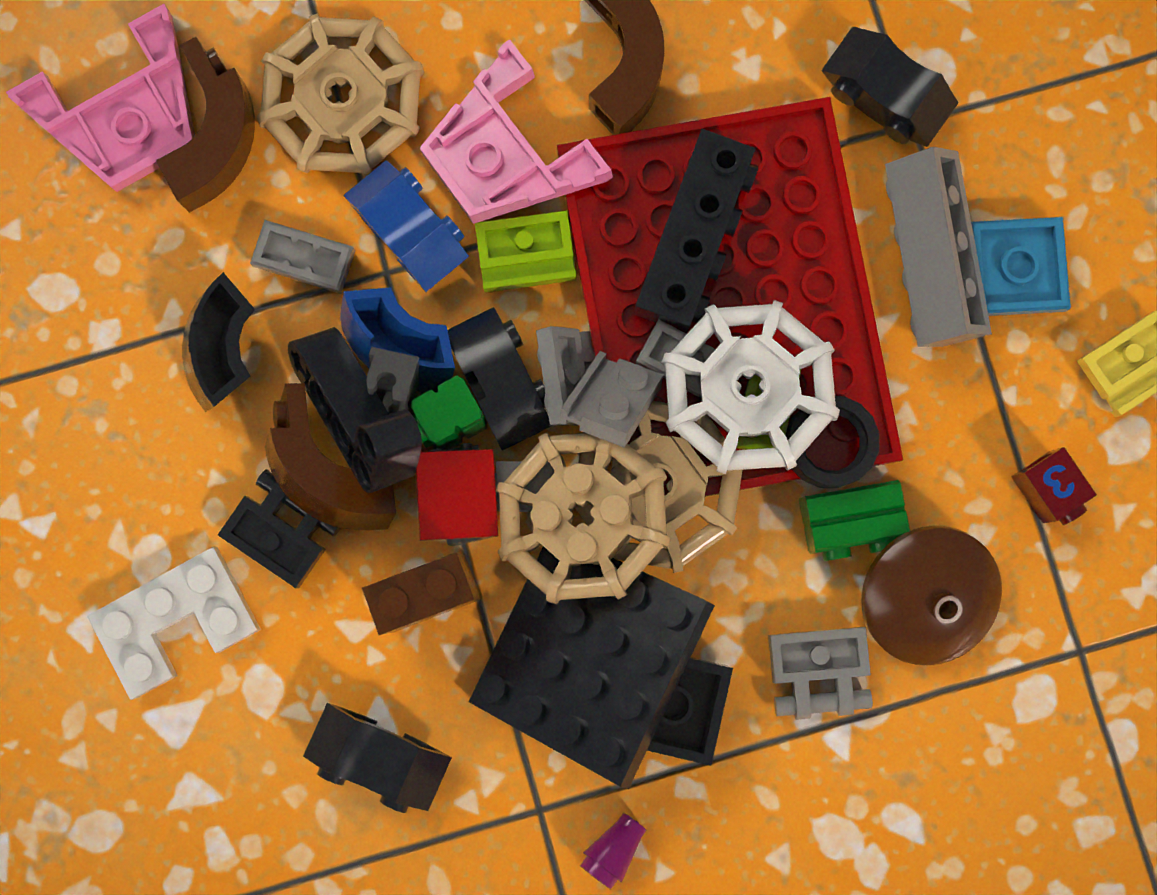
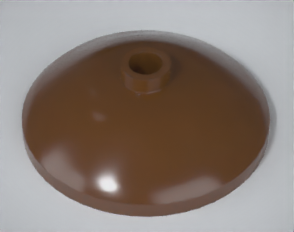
M926 526L913 529L890 542L871 564L862 588L861 605L863 618L874 640L893 657L915 665H936L949 662L974 648L992 627L1001 603V576L989 550L968 533L948 526ZM950 601L948 609L943 613H939L940 606L944 602Z

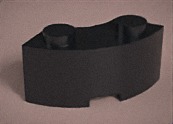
M852 27L821 70L833 85L831 92L836 99L846 105H854L868 117L882 125L885 133L901 144H907L910 140L928 147L958 105L957 99L941 73L927 69L912 60L886 34Z
M224 272L213 281L196 302L187 320L182 342V359L185 375L193 395L205 412L216 406L250 377L241 360L239 339L243 324L255 309Z
M493 307L447 330L451 349L502 451L553 426L550 425L549 416L545 409L544 384L541 379L532 382L516 348L523 346V342L512 320L502 323L497 311Z
M327 703L303 757L319 767L317 775L337 785H344L345 780L363 786L382 795L380 802L398 812L406 813L408 807L429 811L452 757L406 733L401 737L376 726L377 720Z

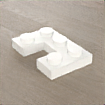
M212 547L87 616L130 700L137 699L178 676L156 634L186 617L195 614L215 653H220L261 630L218 547Z

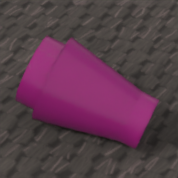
M623 813L614 825L583 852L586 857L580 867L611 890L617 880L623 881L638 844L647 830L633 818Z

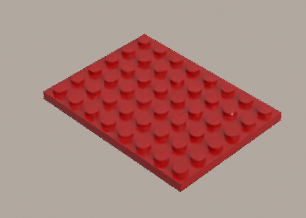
M825 97L588 139L610 167L613 178L607 182L566 194L565 198L595 357L601 351L606 353V359L617 363L620 358L636 364L638 356L656 325L655 322L634 315V310L701 129H705L756 148L751 164L759 166L750 192L746 193L740 190L734 207L742 209L743 212L734 236L724 234L718 251L727 254L718 279L716 281L708 278L702 295L710 297L708 307L713 304L717 308L773 304L774 300L782 302V307L822 341L831 342L835 350L831 354L835 396H845L862 404L873 416L880 433L879 453L873 467L903 461L831 98ZM584 140L557 145L558 158ZM691 322L688 332L695 326L696 323ZM764 324L729 326L732 337L741 336L740 339L753 338L754 335H762ZM776 329L772 339L795 357L804 351L780 330ZM714 333L705 342V344L714 349H717L721 344ZM811 365L801 369L799 383L802 395L815 397L813 366ZM742 375L737 381L742 386L739 393L744 396L748 379ZM662 379L661 389L653 401L668 403L666 379ZM687 391L688 407L702 402V398ZM796 408V410L790 415L788 425H789V423H790L791 418H792L800 409ZM838 416L836 421H831L805 452L815 466L824 470L837 471L847 467L855 460L859 451V436L856 428L847 419ZM711 418L726 439L728 432ZM650 420L651 433L668 437H681L676 431L670 432L665 422ZM638 427L628 441V445L641 436ZM692 446L706 467L713 464ZM785 467L744 469L742 471L739 491L801 480V478L792 469L786 470ZM666 472L667 479L664 481V496L669 493L666 484L671 480ZM722 476L708 477L705 497L720 493Z

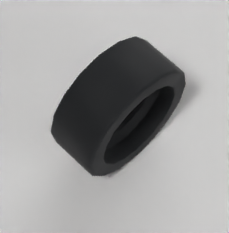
M835 396L836 407L840 409L839 416L847 419L856 428L858 433L859 451L855 460L847 467L837 471L824 470L815 466L804 451L796 460L797 466L792 468L803 481L818 488L837 489L860 480L873 467L879 453L880 433L873 416L862 404L845 396ZM799 410L791 418L785 434L787 440L810 414Z

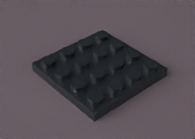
M543 546L537 561L553 574L559 560ZM611 559L617 569L623 563L617 559ZM592 563L579 564L580 566L572 567L570 579L604 577L600 565H593ZM643 571L625 590L627 595L620 599H617L616 596L560 600L558 604L546 601V595L527 579L470 697L469 703L612 783L629 789L715 605Z

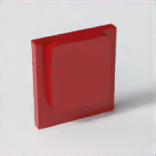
M493 449L421 452L416 468L420 541L498 537Z

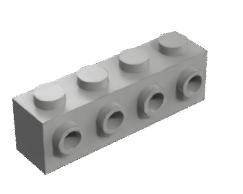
M933 146L886 163L885 167L888 178L886 191L893 206L896 223L894 236L897 244L900 246L904 267L902 280L905 289L908 291L912 312L910 325L916 337L918 347H944L991 335L992 332L958 151Z

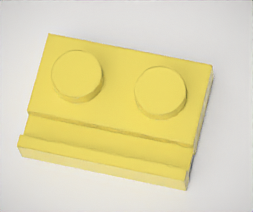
M1157 310L1077 360V363L1103 400L1106 399L1113 411L1111 413L1114 417L1123 415L1157 393Z

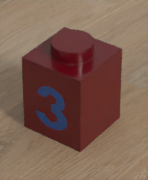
M1065 447L1047 452L1011 476L1042 523L1060 521L1062 525L1072 522L1087 511L1084 503L1097 495Z

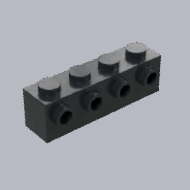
M701 129L637 300L634 315L655 323L659 319L686 334L691 322L697 323L704 316V309L708 307L710 297L702 295L708 278L717 281L727 255L724 252L718 251L724 234L734 236L743 212L742 209L734 207L740 190L746 193L750 192L759 166L751 164L756 148Z

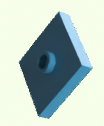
M1063 217L971 222L988 316L1066 312L1071 309Z

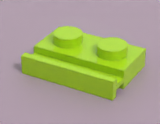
M567 210L475 223L485 293L576 280Z

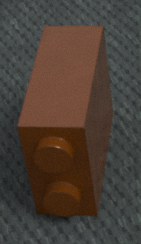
M458 552L362 587L378 635L399 631L482 599L466 555Z

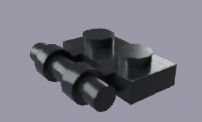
M265 469L258 477L256 485L269 493L261 505L250 497L244 496L218 533V536L294 588H300L326 550L311 539L315 531L321 528L334 537L341 528L321 522L301 510L282 491L272 472ZM284 504L304 517L297 528H294L276 515Z

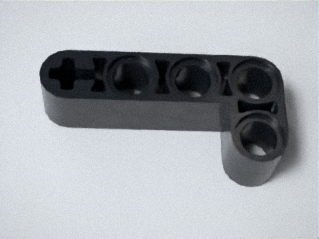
M333 327L290 341L288 343V354L291 365L300 382L305 383L306 393L366 493H373L413 477L416 473L422 449L421 433L414 417L406 409L389 414L377 392L375 391L373 395L369 394L366 382L367 376L339 330Z

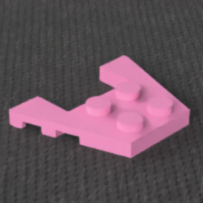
M165 4L128 23L150 65L69 111L66 109L51 80L43 71L6 91L8 97L116 192L159 169L156 162L157 159L182 147L195 136L173 18Z
M510 39L497 51L499 56L488 70L483 69L473 81L474 88L461 104H454L420 147L424 158L473 224L601 184L613 178L610 167L588 139L551 164L545 165L499 105L500 101L535 78L532 67Z

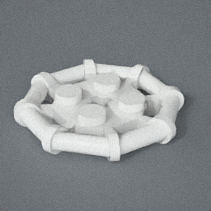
M774 300L773 304L717 308L713 304L704 309V316L670 353H664L661 363L665 366L669 414V419L665 423L670 432L676 431L716 465L717 472L726 474L728 470L785 467L786 470H790L797 466L796 460L831 421L838 419L840 409L836 407L831 357L835 350L831 342L822 341L782 307V302ZM764 324L762 335H754L753 338L740 339L741 336L732 337L729 326ZM776 329L780 330L804 351L795 357L772 339ZM714 333L721 343L704 363L692 358ZM813 366L815 397L801 394L799 369ZM685 374L700 376L702 402L689 407L687 405ZM742 375L747 379L757 375L761 378L759 389L763 393L758 397L752 394L744 397L739 393L742 386L737 380ZM796 408L810 414L787 440L780 427ZM707 414L724 428L728 435L723 446L701 428L696 421ZM769 434L773 448L736 450L739 436L753 438Z

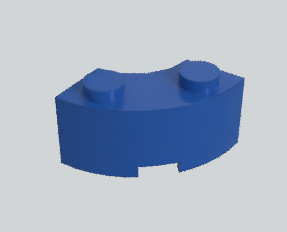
M386 160L343 196L379 240L382 239L398 258L397 261L427 292L469 257L459 243L465 236L448 215L440 219L418 194L423 189L421 184L406 167L398 171Z
M391 287L343 292L340 312L342 330L354 353L368 368H370L369 353L371 347L419 357L420 392L433 390L436 393L438 392V385L452 378L455 365L446 325L428 324L410 316L398 304Z

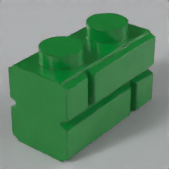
M458 375L438 385V392L435 393L433 390H429L412 400L411 408L415 413L412 416L419 427L422 443L426 448L434 444L436 448L451 449L463 442V436L469 439L487 429V420L464 379Z
M899 480L809 495L799 499L808 551L810 554L822 552L823 561L852 557L850 547L869 544L870 553L881 552L894 539L910 531Z

